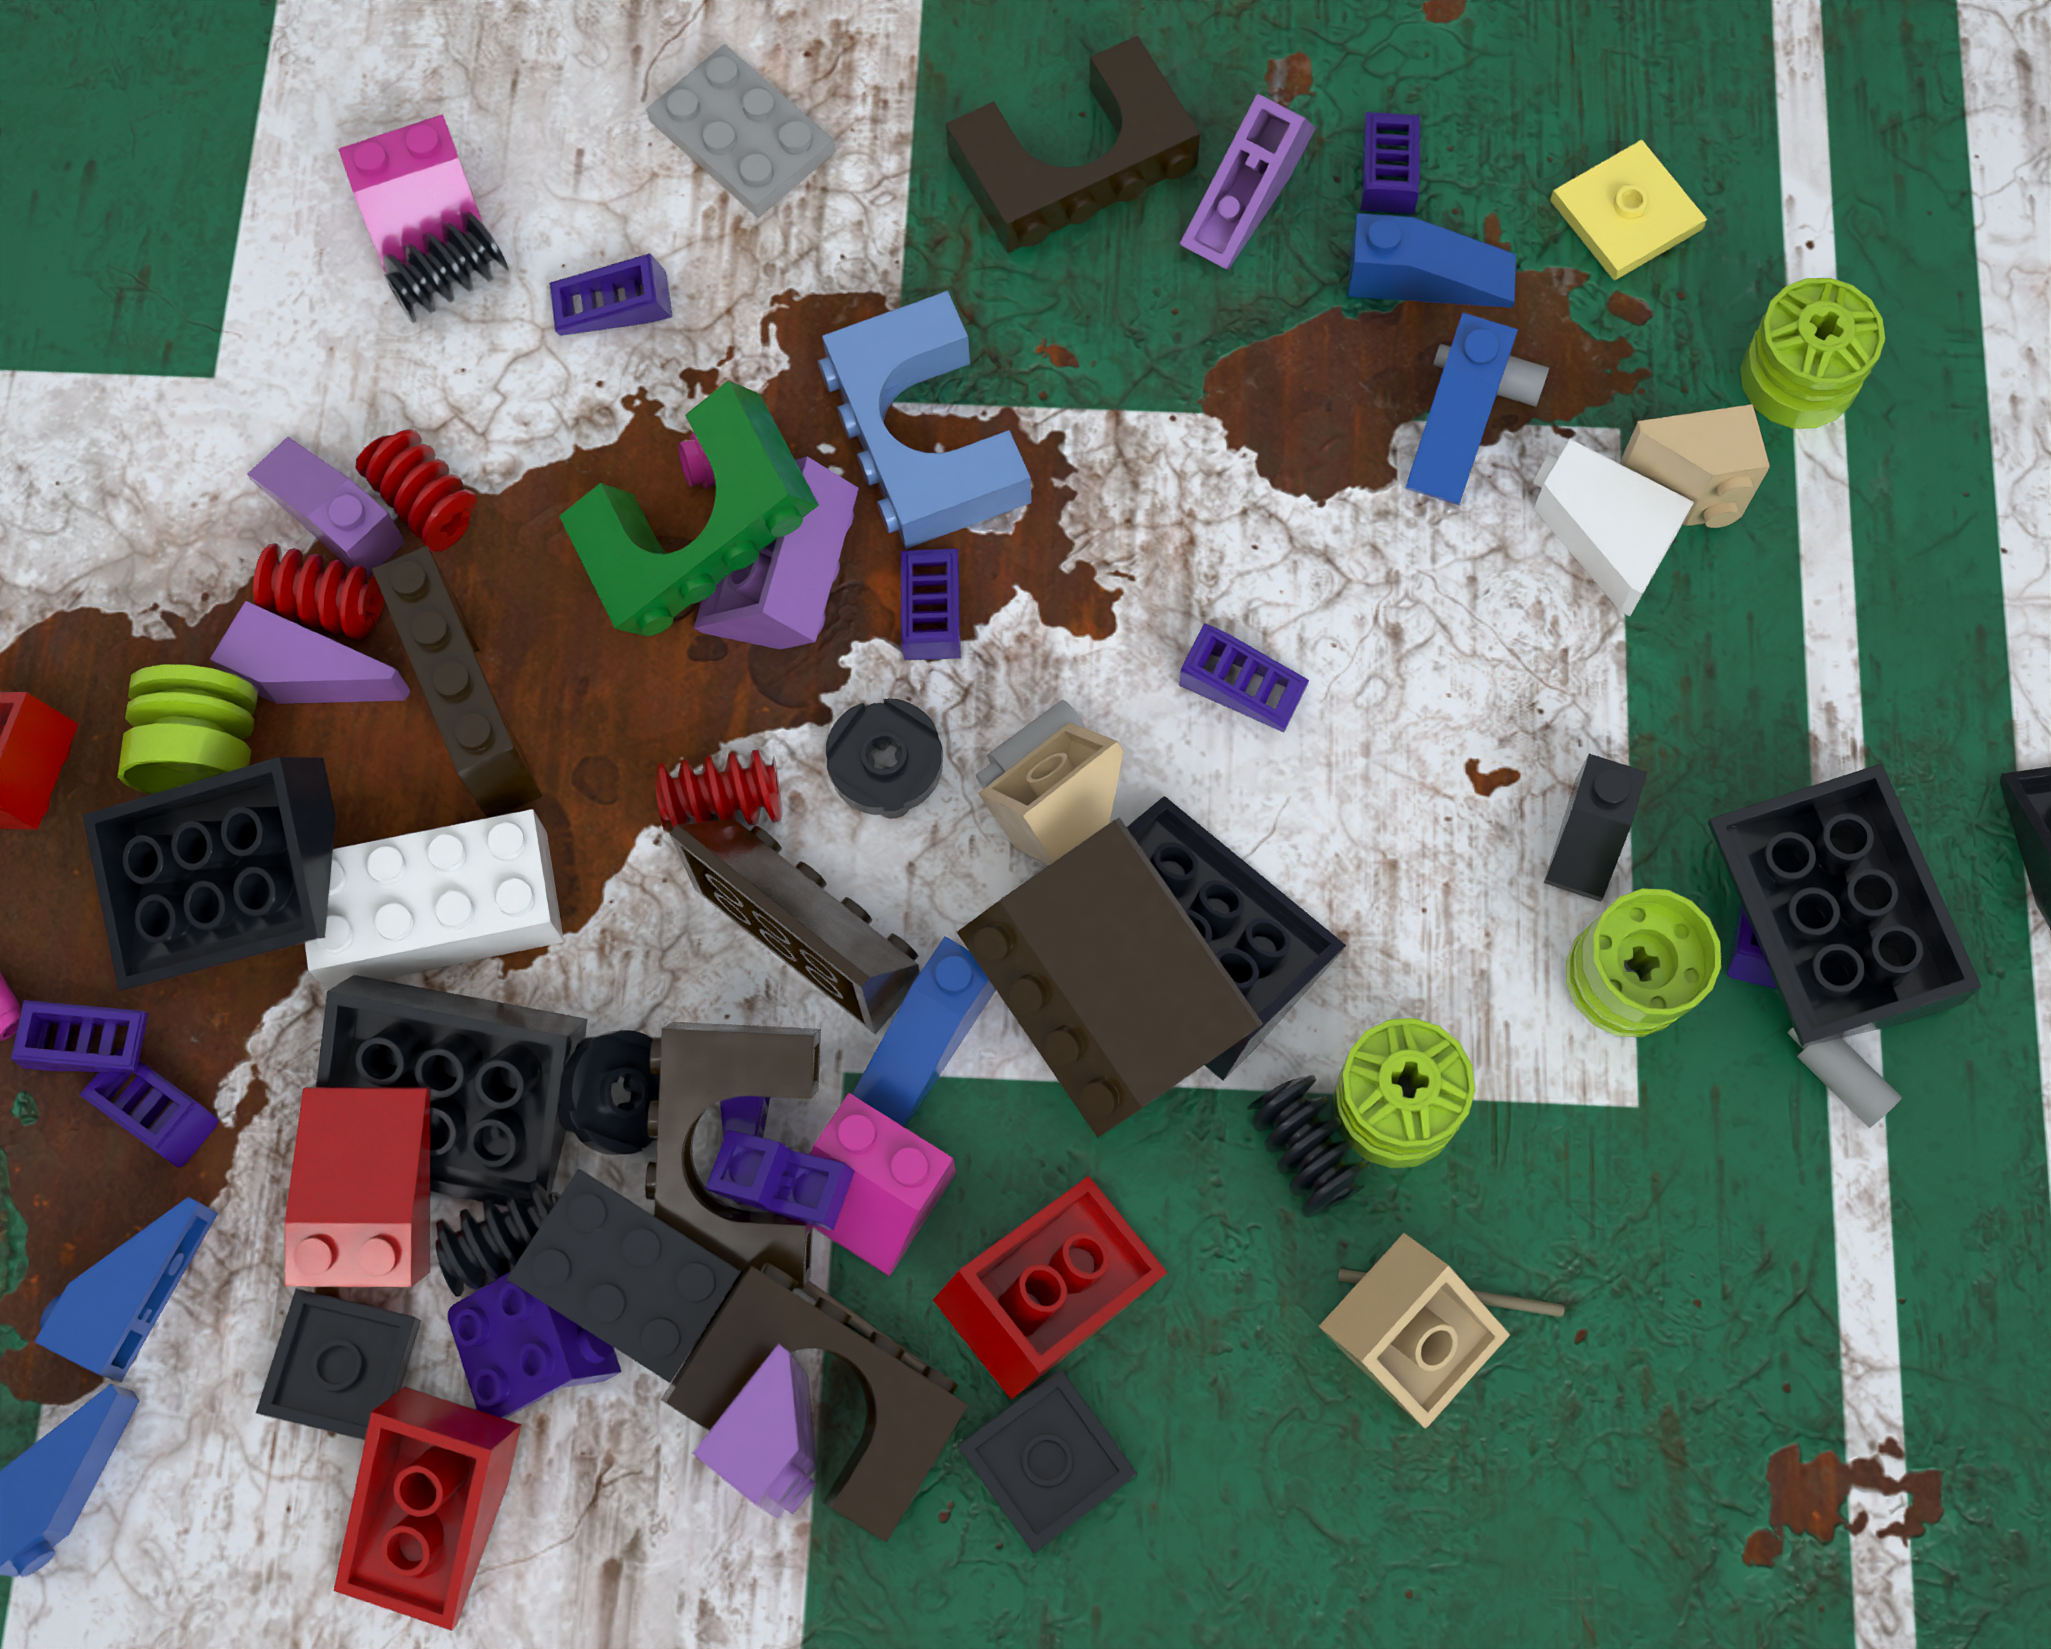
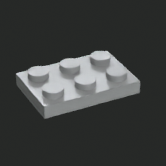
M725 44L646 108L649 121L757 218L769 210L836 152L835 142L831 136Z

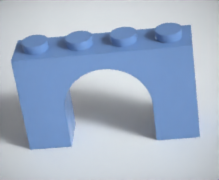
M948 291L822 336L826 358L818 360V365L824 383L829 392L838 390L844 405L838 406L837 409L845 433L849 439L858 436L864 451L858 453L857 458L868 486L878 483L884 499L877 501V505L888 533L898 530L905 549L1031 503V477L1010 430L950 452L925 453L913 450L897 441L884 425L888 408L904 390L919 382L970 364L968 335Z

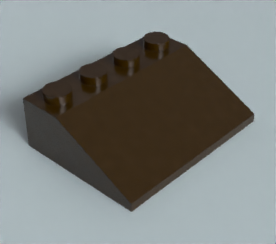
M1120 817L1007 894L957 932L1097 1138L1263 1025Z
M735 819L679 824L670 832L669 835L695 891L876 1035L902 1004L910 987L920 974L919 965L915 962L919 956L908 943L893 933L884 938L869 926L872 918L860 905L848 897H845L841 902L836 900L824 890L827 883L820 874L802 861L793 866L778 854L782 850L779 843L758 826H754L749 831Z

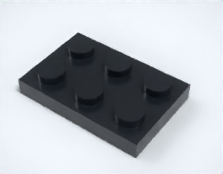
M578 1168L507 1277V1280L671 1383L741 1271Z

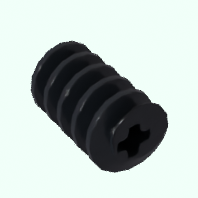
M466 211L461 215L463 232L450 222L442 224L443 243L432 233L427 232L423 234L422 239L425 253H422L411 243L405 244L403 246L405 264L390 253L384 256L386 269L384 277L412 323L416 322L413 307L415 303H419L429 313L435 312L432 295L435 292H438L449 303L455 301L452 283L455 281L468 292L474 290L471 277L472 272L476 271L488 282L493 280L490 262L495 260L506 271H509L506 260L491 233L471 212Z
M1314 1075L1287 1081L1262 1095L1247 1107L1248 1110L1261 1108L1252 1119V1126L1255 1130H1273L1264 1142L1267 1152L1286 1151L1277 1162L1279 1173L1290 1174L1300 1172L1289 1185V1190L1294 1196L1312 1194L1302 1206V1213L1304 1217L1308 1218L1331 1209L1362 1190L1365 1185L1358 1186L1355 1180L1367 1167L1364 1161L1350 1164L1344 1163L1343 1157L1354 1146L1352 1139L1332 1142L1330 1136L1342 1124L1339 1118L1319 1120L1317 1115L1329 1103L1327 1096L1307 1099L1305 1093L1317 1081Z
M537 1180L530 1182V1202L524 1203L515 1190L512 1189L506 1192L508 1211L501 1213L492 1200L483 1201L484 1220L479 1223L468 1209H463L460 1211L461 1230L457 1232L452 1229L444 1218L436 1220L437 1240L435 1242V1249L439 1266L455 1297L462 1296L465 1284L471 1289L476 1290L485 1287L488 1274L497 1280L511 1271V1263L513 1266L516 1265L560 1198V1195L557 1192L548 1194Z

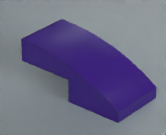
M727 1129L705 1188L712 1193L834 1231L855 1171L842 1162L793 1151L781 1142Z

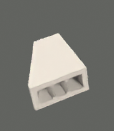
M1569 439L1559 458L1549 453L1538 471L1533 484L1540 487L1541 491L1534 509L1617 609L1631 616L1694 502Z

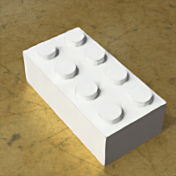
M531 809L333 849L325 938L305 943L308 971L330 990L353 975L380 980L564 942L547 832L534 810Z

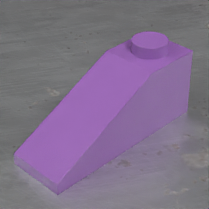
M1257 93L1180 245L1229 270L1290 179L1316 128L1301 115Z
M290 437L283 440L247 473L248 477L349 568L352 569L356 565L363 566L366 569L367 578L373 573L372 568L382 565L405 543L390 514L350 478Z
M247 601L243 604L210 658L218 670L234 674L251 683L258 692L257 695L276 704L405 701L410 693V689L397 669Z

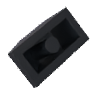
M1590 753L1588 754L1575 779L1544 884L1599 902L1603 900L1630 831L1647 775L1646 771Z

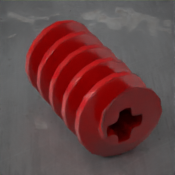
M406 429L394 435L381 436L373 440L356 458L355 468L359 475L366 478L370 487L380 493L384 502L389 507L394 508L398 518L408 524L411 532L416 537L421 538L425 546L428 545L430 551H444L455 544L469 527L470 515L477 504L476 495L470 490H462L464 484L461 478L457 475H449L450 469L448 464L444 460L435 459L434 449L430 445L421 444L422 438L416 430Z
M277 543L268 544L261 551L253 581V595L256 606L293 623L301 621L302 624L314 629L322 626L324 630L332 634L344 632L346 636L354 640L365 638L373 630L384 609L385 600L374 575L371 577L369 584H367V572L363 566H354L345 579V564L341 560L335 559L331 561L324 573V559L319 554L310 555L303 566V555L299 549H289L283 559L281 547Z
M752 750L748 768H742L735 753H729L725 771L720 772L712 757L706 756L702 772L697 775L688 759L681 760L678 777L675 778L671 777L664 762L657 765L655 775L656 796L664 832L668 820H670L673 828L679 824H689L692 816L696 823L713 821L715 813H717L720 820H736L738 810L742 812L749 826L758 824L762 807L765 808L772 822H779L782 819L780 785L774 756L772 765H766L759 750Z

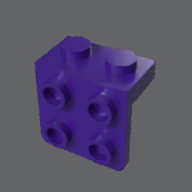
M511 1272L449 1308L448 1322L476 1409L506 1419L562 1388L604 1382L622 1372L614 1347L507 1280Z

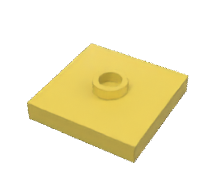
M1643 140L1553 190L1550 199L1614 281L1703 230L1707 218Z

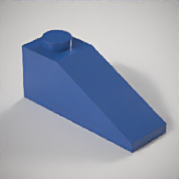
M1357 213L1350 247L1348 297L1513 308L1515 301L1516 254L1414 217Z
M1462 313L1405 489L1458 506L1460 505L1518 329Z
M946 936L943 938L910 987L852 1093L853 1096L904 1128L996 991L969 950Z
M189 1197L184 1199L71 1281L62 1295L56 1296L44 1310L40 1320L41 1331L34 1342L98 1375L122 1382L218 1213Z
M114 1384L108 1385L0 1471V1575L17 1577L18 1575L21 1577L28 1576L41 1569L55 1556L56 1552L53 1547L71 1533L140 1401L132 1390Z

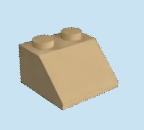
M1753 404L1638 421L1619 463L1693 501L1694 503L1683 525L1691 526L1705 523L1710 528L1727 526L1741 518L1770 468Z
M1069 722L978 794L1014 848L1049 866L1110 823L1124 750L1118 741Z
M1405 1233L1399 1237L1319 1325L1322 1331L1357 1367L1425 1429L1510 1336L1448 1264Z

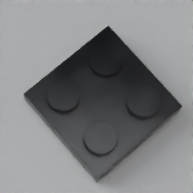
M296 1288L256 1413L365 1441L371 1411L401 1389L421 1320L414 1316Z
M1061 1368L958 1445L963 1456L1033 1554H1036L1137 1476L1135 1469Z

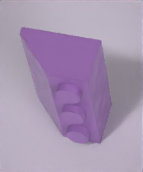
M808 456L795 460L819 506L803 518V523L798 529L788 535L776 538L759 551V557L755 562L743 569L733 571L716 584L713 594L701 601L694 629L704 634L780 650L816 642L817 635L820 633L825 622L824 611L830 589L839 572V557L846 532L853 522V507L859 488Z
M779 1344L692 1453L753 1504L776 1519L779 1518L784 1510L794 1514L803 1505L817 1484L810 1476L818 1467L809 1377L792 1355Z

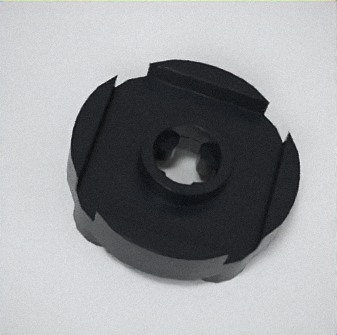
M883 699L884 703H873L865 706V703H861L847 710L833 725L826 741L827 771L836 792L851 807L867 814L897 819L904 816L909 809L917 807L924 802L936 788L942 774V744L933 721L917 706L900 699ZM889 745L897 748L895 759L898 762L893 767L886 766L883 769L874 767L875 760L870 754L874 748L881 751L886 750Z
M632 1030L607 1032L581 1040L570 1056L561 1078V1104L558 1116L564 1129L574 1133L579 1141L588 1148L606 1155H628L643 1151V1148H646L653 1141H657V1138L649 1137L648 1135L649 1105L652 1099L659 1100L660 1075H652L650 1070L652 1037ZM621 1076L624 1078L623 1089L630 1092L631 1095L629 1102L619 1103L616 1106L611 1097V1087L613 1083H617Z

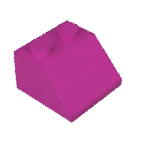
M443 114L338 148L353 194L385 272L384 256L389 253L403 264L406 263L403 246L407 243L413 244L418 250L425 253L422 239L423 234L427 232L432 233L443 243L442 224L450 222L463 232L462 213L466 211L471 212L483 223Z
M848 1093L813 1145L809 1155L845 1163L855 1172L834 1231L813 1225V1229L890 1277L956 1175L954 1158Z

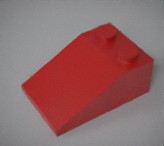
M0 692V829L38 830L42 817L49 808L50 797L61 768L70 755V745L79 725L28 692Z
M430 1087L303 1088L284 1223L285 1286L412 1287L430 1273Z
M1087 1176L958 1270L933 1298V1302L1008 1397L1013 1400L1162 1279L1168 1272L1094 1181Z
M407 1387L402 1388L371 1411L333 1591L452 1631L458 1624L506 1492L522 1424Z

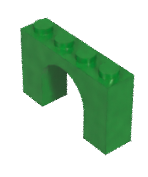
M729 380L685 415L711 464L716 482V497L711 517L701 534L692 543L672 553L665 552L657 541L634 494L603 483L598 484L559 516L615 629L646 637L665 631L672 625L673 617L690 604L700 602L712 595L716 589V584L733 571L743 569L755 562L759 557V551L776 538L794 532L803 523V518L819 506L761 395Z

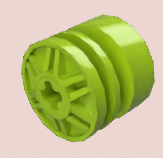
M1805 278L1785 286L1771 300L1759 328L1756 330L1746 350L1740 367L1742 389L1751 404H1753V407L1767 419L1792 429H1815L1836 421L1852 405L1862 388L1863 382L1868 378L1880 357L1885 342L1883 318L1869 297L1853 285L1833 278Z
M162 664L145 667L131 674L128 693L131 701L127 703L125 719L134 728L123 734L118 778L126 786L151 795L249 766L251 749L242 740L252 735L255 719L251 715L254 714L258 692L251 683L234 674L193 665Z
M1640 889L1620 896L1574 939L1566 959V985L1576 1008L1594 1026L1615 1036L1644 1037L1665 1029L1680 1016L1693 1009L1713 990L1721 969L1720 941L1711 920L1691 900L1669 890ZM1627 962L1631 970H1641L1643 977L1640 980L1636 972H1626L1624 965Z
M1417 1018L1390 1019L1365 1031L1349 1050L1332 1097L1334 1118H1339L1342 1122L1338 1127L1344 1140L1352 1139L1354 1143L1352 1149L1365 1160L1388 1168L1416 1167L1438 1156L1454 1137L1469 1114L1476 1090L1472 1063L1458 1040L1439 1025ZM1400 1076L1410 1078L1411 1088L1416 1089L1412 1098L1402 1096V1087L1396 1084Z

